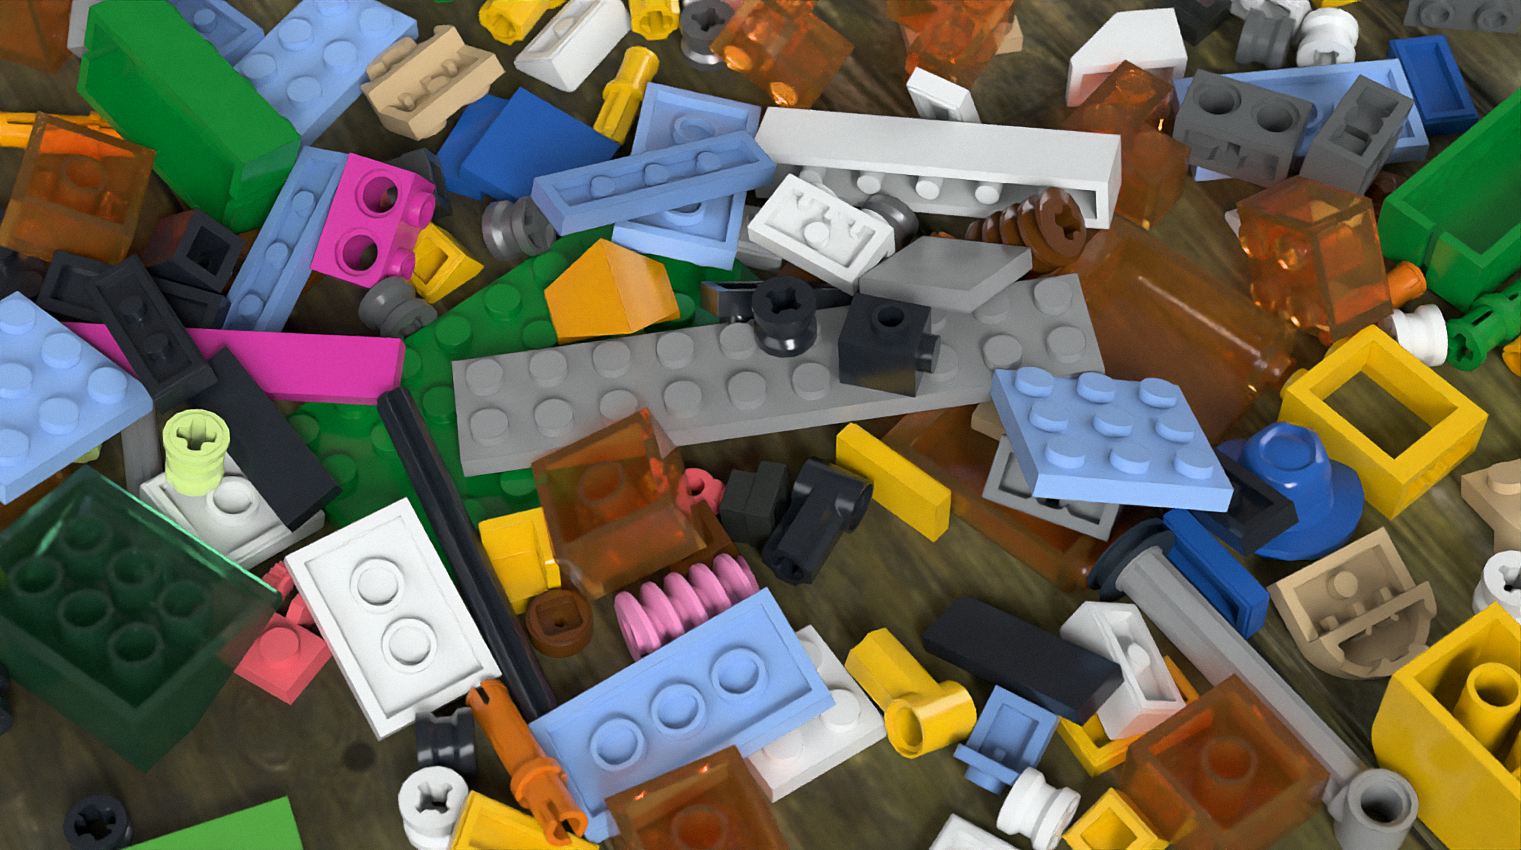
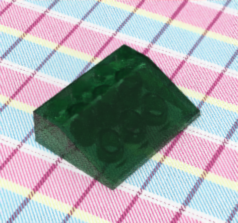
M87 464L81 466L0 532V664L4 665L9 671L11 679L144 773L149 771L195 728L283 602L281 592Z

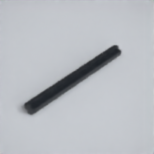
M397 387L391 391L383 392L377 398V411L487 646L502 673V678L509 693L528 725L558 708V701L410 390L405 387Z

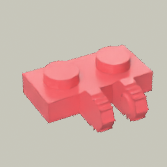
M282 561L278 564L276 563L270 572L266 573L258 582L253 599L222 582L180 630L184 643L289 705L296 700L332 656L325 640L308 631L315 621L300 593L291 601L286 617L275 612L284 602L285 597L289 596L295 584Z

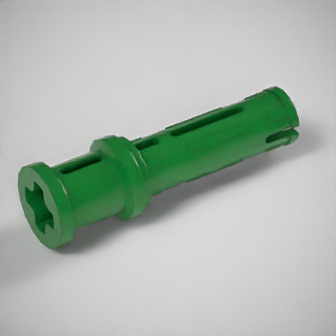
M1521 277L1499 294L1485 293L1475 299L1470 307V312L1462 318L1450 319L1445 322L1448 341L1445 360L1461 371L1471 372L1483 365L1487 358V353L1496 346H1506L1517 339L1521 330ZM1467 349L1471 350L1469 353L1464 352Z

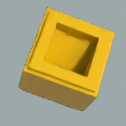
M430 222L425 229H421L413 250L415 254V267L409 283L428 303L434 304L475 277L485 265L452 234Z
M1112 787L1062 835L1073 850H1164L1171 843L1125 793Z

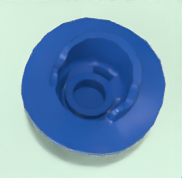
M1286 421L1275 422L1260 430L1249 439L1228 440L1217 447L1218 450L1294 502L1299 522L1253 554L1266 560H1316L1339 550L1354 534L1363 510L1364 492L1361 481L1355 470L1328 458L1318 434L1312 428L1293 425Z

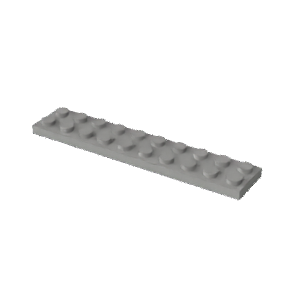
M1077 273L1013 282L970 314L931 309V334L941 336L940 353L935 372L933 374L923 373L915 398L840 383L838 339L850 305L816 310L817 339L814 345L805 353L790 358L771 356L761 350L754 338L755 319H751L746 323H721L452 362L460 460L464 477L993 401L990 389L992 387L994 369L1017 371L1022 367H1036L1049 372L1054 377L1079 378L1081 374L1087 372L1104 375L1105 367Z

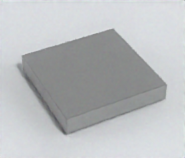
M922 236L858 277L859 290L861 294L930 306L931 309L970 314L1033 268L1031 247Z

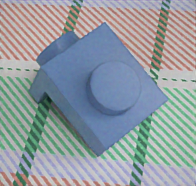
M996 685L966 745L964 746L959 743L953 756L969 764L963 776L964 778L1001 796L1006 785L1008 784L1013 787L1025 769L1028 767L1037 768L1061 718Z

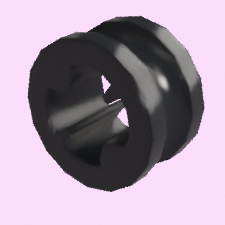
M94 794L82 798L72 805L66 813L63 823L64 835L70 844L71 850H121L132 845L134 837L132 823L127 816L124 806L119 800L110 795ZM102 820L109 831V835L95 841L88 826Z

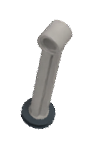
M1155 517L1144 520L1115 540L1092 567L1087 578V587L1092 590L1100 589L1099 599L1102 602H1113L1125 595L1132 599L1328 806L1327 811L1334 818L1333 829L1335 839L1343 850H1398L1414 823L1419 808L1417 794L1409 781L1390 770L1369 769L1166 559L1175 543V533L1170 530L1162 531L1163 521ZM1362 809H1373L1380 812L1389 823L1373 821L1365 815Z

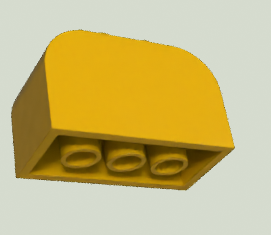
M1496 601L1392 674L1372 726V745L1380 768L1396 772L1409 781L1418 798L1419 808L1417 817L1450 850H1521V624Z

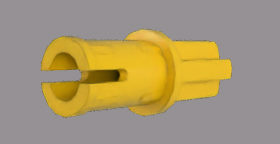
M640 46L627 49L616 78L608 82L603 90L605 102L592 129L621 146L628 136L635 117L641 113L647 83L652 81L660 64L658 57L651 50Z

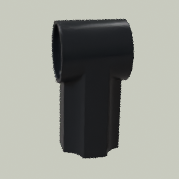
M811 456L802 467L791 493L789 508L762 549V563L774 572L776 578L796 587L803 583L811 585L843 532L852 534L861 523L873 495L874 481L817 456Z

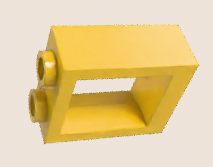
M1371 322L1352 338L1348 335L1340 337L1328 349L1321 362L1309 371L1305 368L1299 369L1286 381L1280 391V397L1283 401L1277 422L1286 421L1293 425L1312 428L1318 434L1328 458L1355 470L1362 484L1364 499L1391 521L1475 452L1489 414ZM1360 371L1432 427L1429 432L1395 459L1323 402L1326 397Z

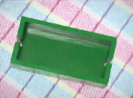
M104 0L90 6L84 38V46L89 51L82 54L77 92L191 209L198 208L236 235L263 227L296 163L302 136L296 131L294 125L287 118L281 116L257 92L255 86L248 79L243 78L219 54L216 47L210 41L204 39L181 16L178 9L172 3L166 0Z
M1521 87L1384 199L1372 239L1371 247L1397 265L1402 261H1409L1416 265L1420 271L1426 274L1427 287L1464 314L1470 312V307L1475 299L1485 293H1493L1521 269Z

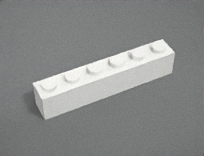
M768 107L755 137L758 145L777 166L772 185L755 189L756 197L770 198L787 175L791 173L808 183L819 182L835 193L838 199L851 206L862 207L870 196L887 194L904 202L913 212L987 218V216L994 212L1004 211L1008 206L1014 203H1021L1032 195H1039V193L1047 188L1058 187L1069 193L1078 204L1085 220V227L1109 229L1122 182L1121 135Z

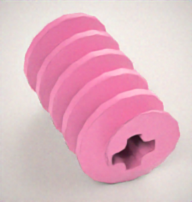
M722 553L713 559L712 571L705 564L696 563L689 568L688 582L681 574L676 572L670 573L664 578V593L655 583L649 581L640 587L639 602L630 593L623 591L615 597L614 607L624 640L634 662L642 659L643 655L653 653L757 593L760 589L751 569L742 556L738 555L735 561L730 555Z

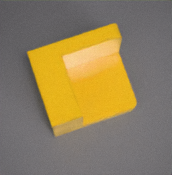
M543 507L484 520L478 524L481 542L516 615L526 613L530 603L543 592L562 588L558 558Z

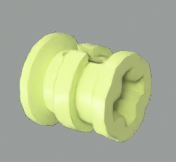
M188 409L176 413L167 421L163 429V446L166 449L165 478L178 493L187 496H203L221 485L224 478L225 453L230 444L229 428L222 418L213 412L203 409Z

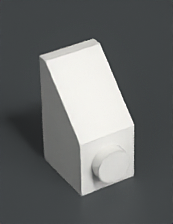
M1174 8L1117 12L1070 59L1065 96L1067 107L1170 98L1172 79L1184 78L1187 63V54Z

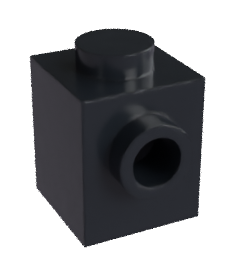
M194 208L160 219L140 261L151 276L221 294L231 278L233 267L246 241L198 208Z
M855 292L838 339L840 383L915 398L923 373L933 374L935 372L940 353L941 336L931 334V307Z

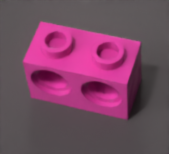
M350 152L310 269L332 279L366 290H370L375 284L392 276L404 277L409 282L415 267V254L413 250L419 232L428 226L435 210V196L433 192L436 185L414 172ZM396 186L398 198L395 205L390 210L381 213L380 199L383 193L389 188ZM376 243L378 249L377 259L369 269L362 271L360 267L361 254L369 245Z

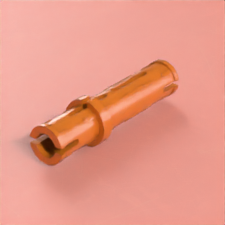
M496 679L480 682L490 702L485 704L478 691L473 687L466 696L465 704L466 707H472L474 718L512 778L510 784L512 794L520 806L532 811L543 831L546 841L550 845L562 847L572 844L571 838L562 826V821L567 819L575 834L580 838L588 827V819L585 812L579 808L566 788L568 778L565 771L556 759L546 756L543 748L511 699L505 684Z

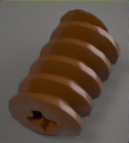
M1050 187L1039 193V195H1032L1021 203H1014L1008 206L1004 211H996L987 216L986 219L981 218L969 225L965 236L960 240L1031 247L1033 268L1015 282L1031 280L1041 275H1047L1060 267H1066L1079 259L1085 248V220L1078 204L1069 193L1062 188Z

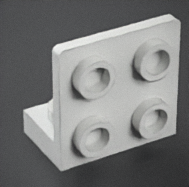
M791 173L787 175L747 226L750 241L851 296H854L855 292L859 289L858 277L895 254L894 228L881 215L869 209L859 210L838 199L835 193L819 182L808 183Z

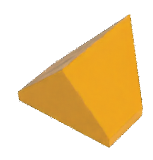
M600 238L544 290L546 304L559 345L603 335L632 334L649 325L680 318V310L664 264L603 238Z

